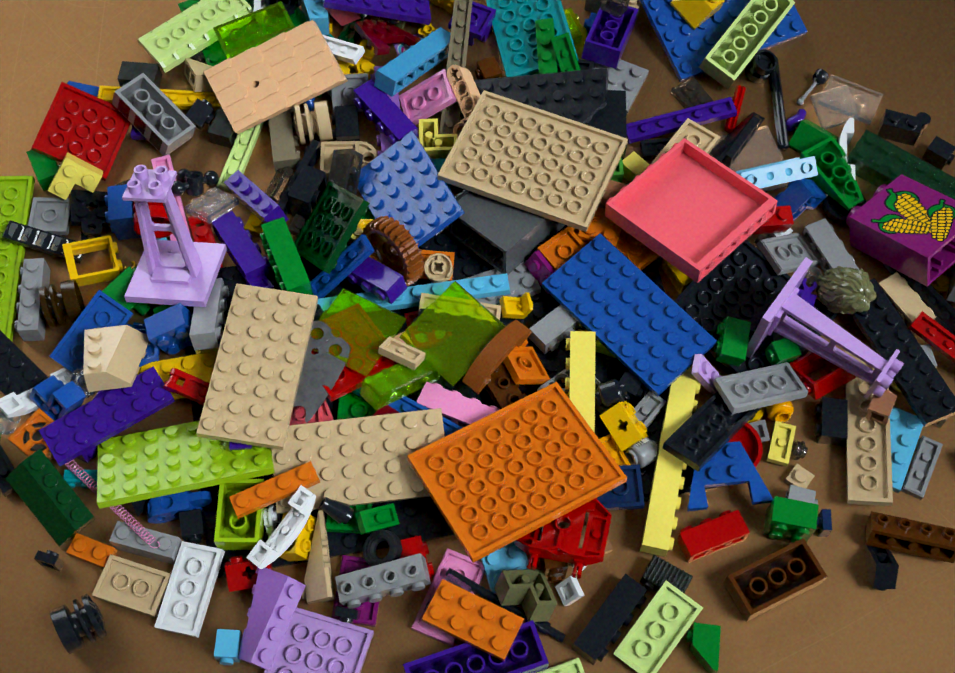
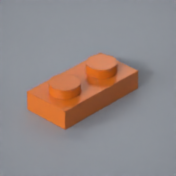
M76 533L66 553L69 556L104 569L110 554L115 555L117 549Z

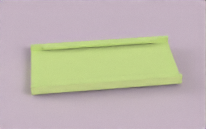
M201 0L143 35L137 41L159 64L163 72L166 73L184 62L185 58L194 56L255 17L254 10L245 0Z

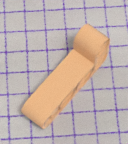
M451 65L447 70V78L464 115V119L453 128V134H457L458 138L481 95L469 69L459 65Z

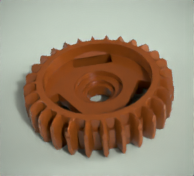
M380 216L363 228L362 234L367 236L374 249L371 258L403 275L406 285L409 286L416 282L423 274L425 263L422 261L424 256L420 254L422 250L418 248L419 243L414 241V236L412 237L409 234L410 230H406L404 225L399 224L398 220L394 221L392 217Z

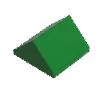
M805 119L800 122L789 141V147L801 154V152L831 136L836 141H838L839 137Z

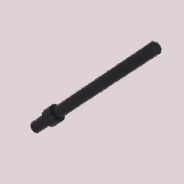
M449 568L445 575L497 606L524 618V621L528 622L524 610L515 605L501 606L495 593L452 568ZM548 621L534 622L539 633L547 634L562 643L566 635L550 626L551 623Z

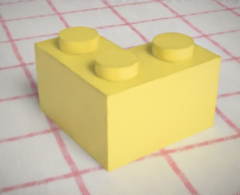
M438 118L419 119V141L431 159H446L457 140V134H438Z
M67 152L48 191L64 200L67 199L75 184L93 193L102 178L103 170Z

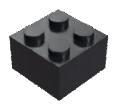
M305 164L302 170L297 172L293 186H290L287 190L292 216L307 221L328 184L326 172Z

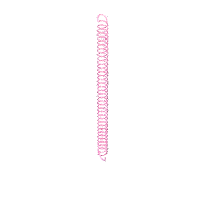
M73 462V463L70 465V468H69V466H67V467H68V469H70V471H72V472L75 471L74 474L76 475L77 469H76V470H71V469H74V468L77 466V463H76V465H75L73 468H71V466L74 464V462ZM82 469L83 473L86 474L83 477H81L82 474H77L76 476L80 478V480L83 483H85V485H87V487L90 488L92 492H94L93 490L96 491L97 487L95 489L91 487L92 483L96 481L90 478V480L86 482V480L91 476H89V474H87V472H84V469ZM118 505L115 508L110 507V509L118 515L122 505ZM127 512L128 516L125 518L127 519L129 516L131 517L127 520L128 523L126 524H128V526L131 529H133V531H135V528L142 534L144 531H148L145 530V527H142V525L139 524L137 527L134 528V526L139 522L133 519V521L129 523V521L134 517H132V515H129V512ZM146 532L144 535L141 534V539L144 540L145 538H142V536L145 537L148 533ZM148 532L149 535L146 537L147 539H148L150 536L153 537V535H150V532Z

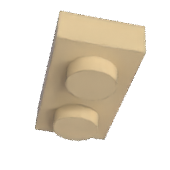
M390 336L379 346L378 354L412 370H415L424 361L426 355L425 352Z

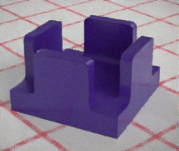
M473 1L468 45H474V38L486 42L492 31V21L496 15V9ZM452 18L448 23L449 29H451Z

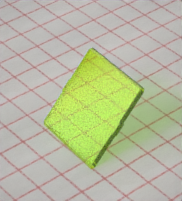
M455 281L433 303L425 308L423 313L399 338L407 345L425 352L424 360L454 386L467 373L486 345L506 326Z
M343 289L330 307L325 310L319 321L326 323L331 328V333L335 337L344 339L350 346L348 358L339 356L342 353V347L338 344L331 345L327 353L345 362L346 367L367 376L381 357V354H378L379 346L389 336L395 337L405 323L406 318ZM314 328L311 331L313 339L318 340L324 336V331L320 328ZM317 348L312 349L319 353V350Z

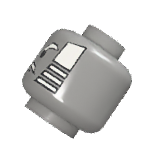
M646 437L630 446L625 455L631 465L640 464V468H643L656 461L658 446L655 441Z

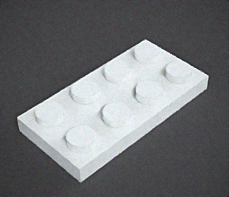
M181 542L154 626L156 629L199 638L225 553L223 549Z

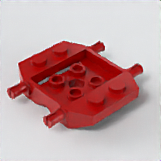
M595 498L544 525L540 541L541 527L515 540V545L529 555L528 569L531 570L532 566V570H535L538 558H545L574 564L572 577L576 578L577 573V579H580L584 566L603 562L612 515ZM586 512H589L583 546L581 549L579 548V544L584 525ZM560 522H567L570 526L562 529L558 524Z

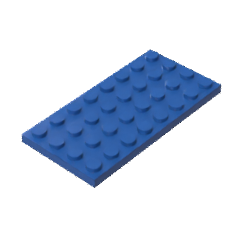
M601 233L542 282V287L588 331L596 332V339L657 397L693 365L695 354L704 355L717 342L715 338Z

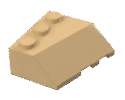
M128 325L84 330L83 375L88 392L132 387L140 369L139 364L146 355V348L151 344L148 336Z

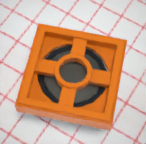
M39 408L8 437V440L28 457L41 449L49 460L55 459L39 432L41 428L54 422V420Z

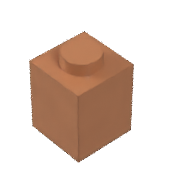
M885 390L880 398L873 395L866 418L887 425L897 395L889 390Z

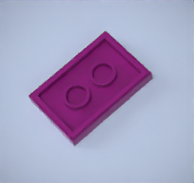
M342 555L339 575L371 566L367 564L363 557ZM336 589L331 618L340 620V616H335L336 606H345L339 602L338 591ZM367 601L361 603V606L357 608H351L361 610L359 620L353 619V623L350 624L376 627L380 601L375 603Z

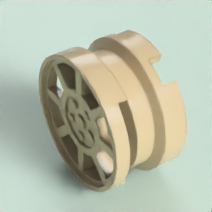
M436 253L429 256L425 261V274L432 283L446 282L452 277L453 266L448 256Z

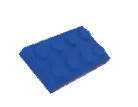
M98 290L49 357L72 373L74 370H76V373L80 372L81 374L75 375L85 380L83 375L84 330L126 325L134 313L101 290Z

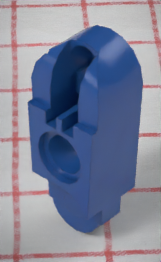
M185 491L151 498L147 504L148 522L152 524L166 523L178 520L179 512L199 508L202 510V507L212 503L211 492Z

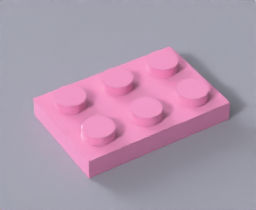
M446 69L441 70L399 95L403 113L415 125L419 124V119H427L457 102L447 78Z

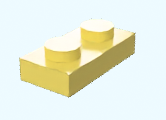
M775 421L766 459L767 462L785 467L788 466L796 426Z

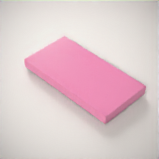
M447 548L412 625V630L453 647L456 640L455 637L423 622L422 617L442 579L476 594L447 577L445 574L449 568L479 585L485 570L482 562L476 561L473 563L468 556Z

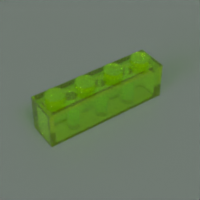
M426 350L424 351L426 353L424 361L415 370L397 363L392 367L383 369L379 373L366 377L362 382L360 395L375 410H378L423 388L426 381L429 383L438 381L443 365Z

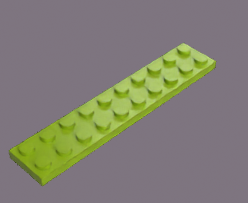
M0 176V330L11 341H13L19 298L18 287L21 284L20 268L23 267L26 247L5 241L2 236L10 220L28 226L35 184L33 176Z

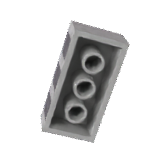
M144 73L114 92L112 104L163 156L169 155L193 137L196 126Z

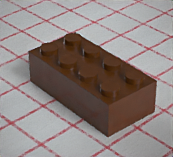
M802 538L728 575L723 584L745 622L822 584L828 576L805 539Z

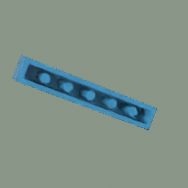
M440 27L434 32L432 31L424 39L422 38L414 46L412 45L405 52L400 53L395 59L390 60L382 68H378L375 73L374 86L392 97L448 57L451 33Z

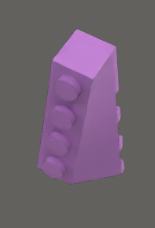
M257 567V581L252 589V594L254 595L251 608H248L247 616L249 618L247 628L243 632L238 659L257 668L269 671L306 585L266 567L263 569Z

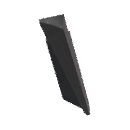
M755 112L751 113L715 146L709 155L730 168L765 118Z

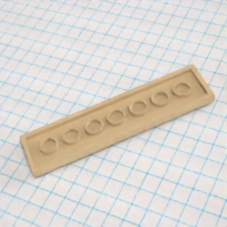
M845 351V353H847L848 355L852 356V357L855 358L856 360L860 361L861 363H863V364L866 365L867 367H869V368H871L872 370H874L873 367L869 366L868 364H866V363L863 362L862 360L858 359L857 357H855V356L852 355L851 353ZM856 376L855 379L845 384V400H848V439L846 440L847 504L892 506L890 418L887 425L866 418L874 394L871 393L868 399H865L864 395L871 384Z

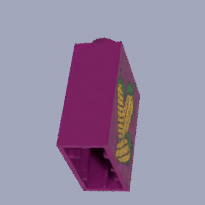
M901 174L889 185L883 184L879 186L873 198L863 206H855L848 214L846 224L850 228V245L925 286L930 285L955 263V200Z

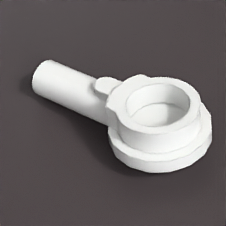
M269 506L263 512L264 526L266 527V533H268V539L275 531L277 523L280 522V514H277L275 506Z

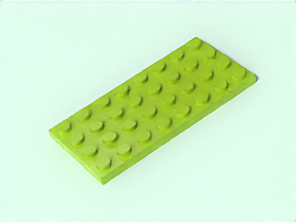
M199 421L112 437L98 445L97 505L101 509L274 474L271 448L252 445V449L229 450L228 441L197 437Z

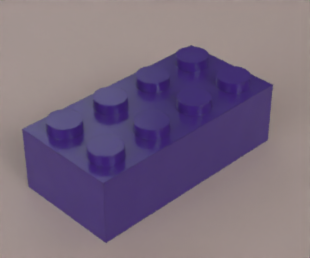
M603 0L585 40L581 58L617 69L633 31L639 9L614 1Z

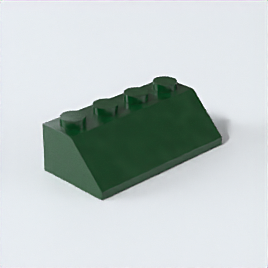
M41 449L22 461L5 478L59 547L95 520L93 514Z

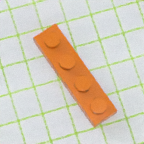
M310 461L229 498L239 519L294 495L301 485L307 489L320 483V480Z

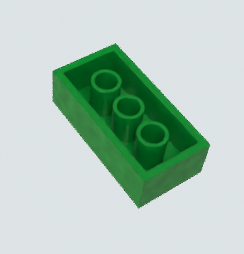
M284 217L261 224L263 232L259 234L265 254L268 255L270 267L275 273L278 287L283 291L313 295L309 278Z

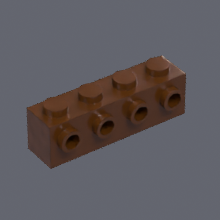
M488 339L465 349V358L471 362V365L489 343ZM503 362L490 375L492 379L484 387L494 405L499 409L527 396L525 393H521L518 388L519 384L516 385Z
M871 511L865 526L866 545L949 563L955 562V529Z

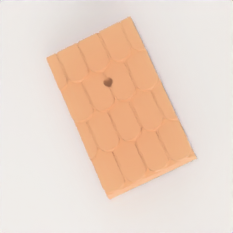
M313 20L307 21L286 33L283 32L257 47H252L204 71L224 113L237 134L294 108V105H300L348 82L319 27Z

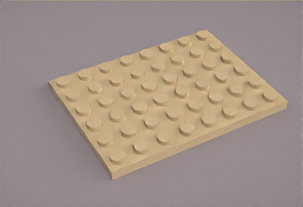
M484 90L437 176L438 180H443L448 184L587 232L626 148L628 139Z

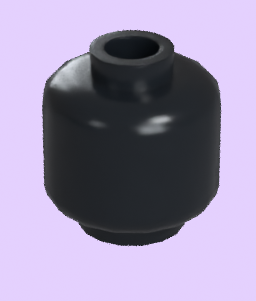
M617 379L602 382L598 385V390H595L599 405L604 406L606 409H610L619 402H624V396L628 395L624 383L619 384Z

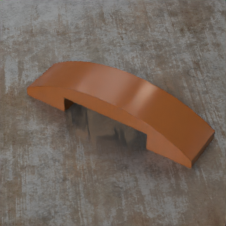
M518 320L508 324L481 351L462 382L479 394L492 379L490 375L516 346L520 347L532 331Z

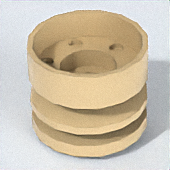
M326 100L314 102V111H310L307 103H304L305 112L302 113L300 112L299 104L294 105L295 129L301 145L306 144L305 135H309L311 143L314 139V134L317 133L321 142L333 140Z

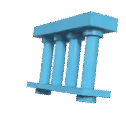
M815 156L802 159L796 157L734 171L758 188L818 175Z

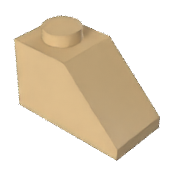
M185 58L184 76L194 92H214L204 74V71L213 66Z

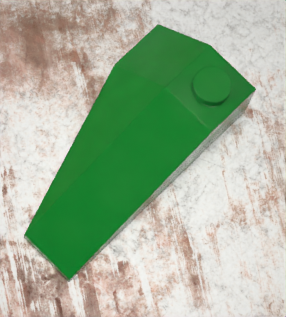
M832 136L801 152L800 159L815 156L818 175L808 179L813 180L821 190L849 211L864 202L858 183L852 176L851 166L848 165L845 159L844 149Z

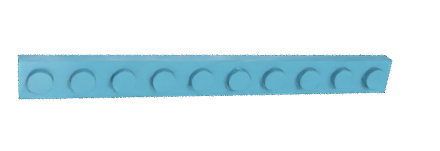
M506 273L409 286L392 304L385 300H379L371 292L320 298L317 304L331 318L356 305H359L365 314L419 307L421 293L468 300L510 294V287Z

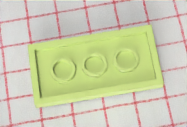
M666 580L613 654L638 673H657L703 607Z

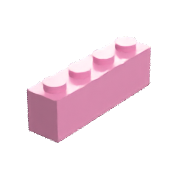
M427 381L417 399V403L428 409L441 408L443 417L463 428L500 410L496 406L482 404L476 398L469 399L458 391H449L438 383H429Z

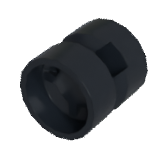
M759 50L745 68L747 78L754 83L764 82L777 66L776 56L769 50Z

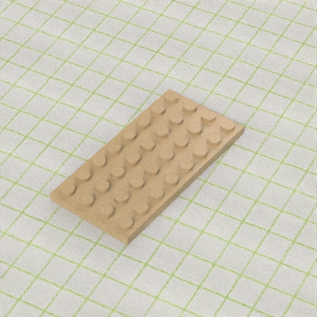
M236 283L199 421L197 437L284 450L317 308L318 296Z
M442 409L289 425L284 450L271 448L275 471L273 475L274 477L311 461L320 480V483L307 488V490L316 495L312 511L322 510L319 508V505L324 497L350 504V506L431 497L409 463L407 455L445 437ZM293 495L276 502L278 515L290 511L292 506L288 504V501Z

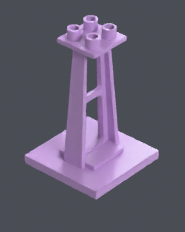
M145 165L134 167L133 175L127 182V188L122 196L123 201H134L144 247V252L124 297L126 302L164 305L181 303L183 306L206 307L227 251L226 244L192 241L171 190L177 176V171L168 170L166 166H158L155 170L147 169ZM148 202L163 203L170 224L154 223L151 219ZM154 231L172 232L177 241L156 240Z
M805 257L762 317L747 346L746 356L751 358L767 334L770 336L774 331L871 384L864 395L865 399H868L871 393L880 398L904 364L896 359L900 351L896 349L889 360H885L797 295L799 292L798 288L813 261ZM787 313L792 317L796 318L797 320H799L800 322H802L803 324L807 325L814 331L818 332L825 338L829 339L830 342L826 341L822 337L818 336L817 334L810 331L803 325L788 317ZM835 345L840 346L841 348H843V349L846 350L847 352L851 353L852 355H854V356L857 357L858 359L862 360L863 362H865V363L868 364L869 366L873 367L874 370H872L871 368L867 367L866 365H864V364L861 363L860 361L856 360V359L853 358L852 356L848 355L847 353H845V352L842 351L841 349L837 348Z

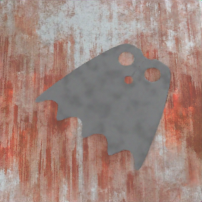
M313 321L311 331L314 328H320L324 331V336L316 340L310 334L293 406L305 408L306 423L313 417L328 396L323 385L328 386L332 390L350 353L349 344L344 339L335 337L331 333V328L322 321ZM333 344H338L342 347V353L338 356H333L329 353V347ZM314 348L319 350V353L316 355L311 353Z

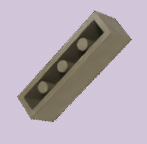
M294 108L269 119L275 172L296 170L297 162L301 160L300 151H296L295 147L299 146L298 136L294 135V131H296L294 119L292 120Z

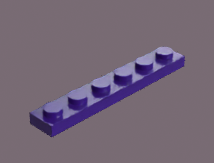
M728 97L626 124L628 143L631 144L677 132L687 118L699 125H704L737 116V110L732 98Z

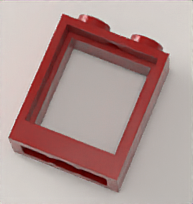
M813 352L790 363V366L808 390L807 395H810L815 400L856 378L855 375ZM824 365L834 370L816 381L807 376Z

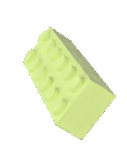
M750 0L708 53L699 68L729 89L796 2L793 0Z

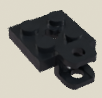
M71 190V226H81V241L87 240L88 235H93L95 238L101 237L102 227L111 228L110 223H107L105 218V212L108 211L105 195H108V192L94 191L92 193L85 190ZM92 206L95 208L93 211H90L87 207Z

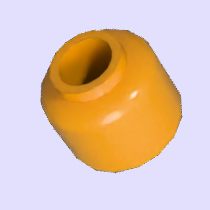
M788 401L766 406L765 411L771 421L786 422L791 418L794 407L792 402Z

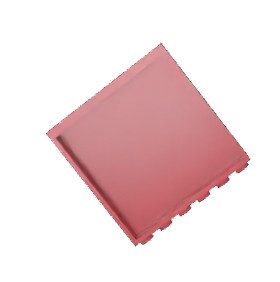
M684 138L679 143H675L666 154L663 153L653 165L650 164L641 175L635 176L629 185L622 187L617 195L610 197L605 204V217L698 283L775 214L778 200Z

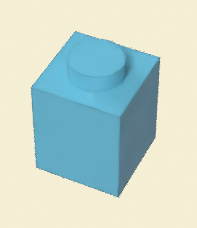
M217 629L214 657L219 661V664L233 665V662H240L238 655L243 637L240 630Z

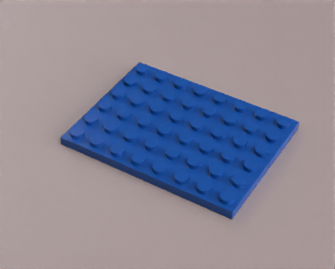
M640 0L679 82L706 73L699 66L750 0H725L720 10L695 30L670 5V2L673 0ZM793 5L759 50L774 47L805 35L808 32L795 5Z

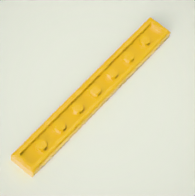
M100 85L98 98L112 104L114 92L121 87ZM160 89L179 109L190 110L197 98L201 101L205 99L210 102L214 111L221 106L214 92Z

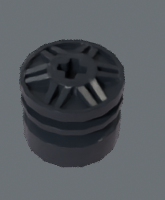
M88 594L81 596L83 607L77 599L73 600L75 610L73 612L66 605L50 611L55 630L69 654L85 647L83 639L85 635L92 643L96 642L94 631L97 632L101 639L107 636L104 618L97 604L92 601Z

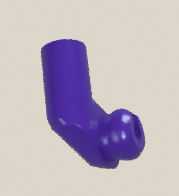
M799 109L796 115L786 120L787 131H794L795 127L799 126L800 122L804 120L806 116L804 109Z

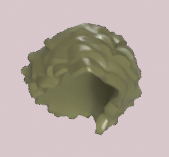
M837 266V268L826 270L824 276H818L820 281H816L817 297L834 314H854L855 312L868 311L870 309V302L877 297L874 286L869 280L868 273L864 272L862 268L857 270Z

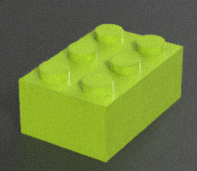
M245 479L219 485L214 543L217 548L223 550H252L259 540L263 541V512L266 507L238 519L229 497L264 482V479Z

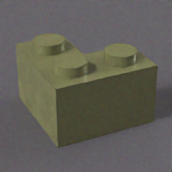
M542 569L502 570L494 587L501 606L522 605L528 622L532 620L534 622L549 621L557 606V601Z

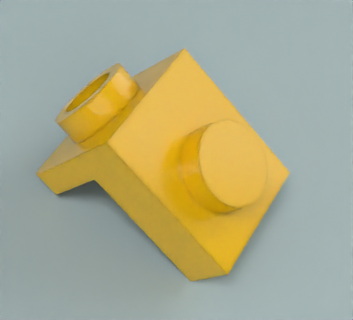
M525 292L521 297L502 296L499 300L503 318L524 319L533 310V301L529 292Z

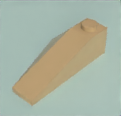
M323 510L318 511L304 579L306 586L302 593V599H307L308 604L335 600Z

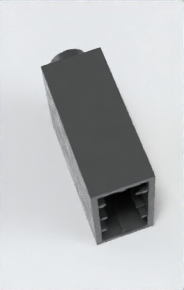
M469 191L458 200L465 213L449 224L448 228L449 235L499 272L509 275L532 255L539 246L548 241L565 225Z

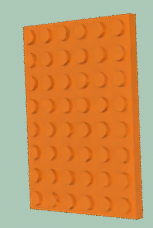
M557 382L407 455L412 468L473 563L627 482L624 472Z

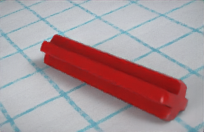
M736 86L733 103L737 110V116L727 118L726 132H731L736 127L746 90L744 86Z

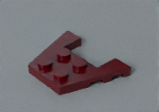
M380 18L377 20L355 22L354 26L355 31L360 37L367 39L369 48H374L373 52L375 55L389 54L391 47L387 44L404 42L411 47L421 40V38Z

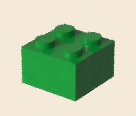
M774 496L766 509L763 534L769 535L770 538L776 540L788 539L792 543L802 538L807 542L817 527L819 505Z

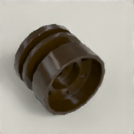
M75 279L61 282V292H58L53 284L49 286V291L45 286L39 288L41 311L50 328L57 327V320L61 326H64L66 315L74 323L85 309L83 297Z

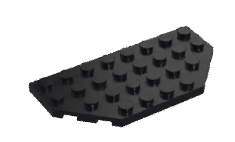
M607 68L474 80L480 95L485 90L583 124H587L599 109L602 110L607 105ZM461 111L460 117L464 119V115Z

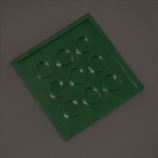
M329 181L294 242L299 255L322 271L330 274L336 267L341 253L346 249L351 235L357 230V225L362 216L366 214L370 203Z

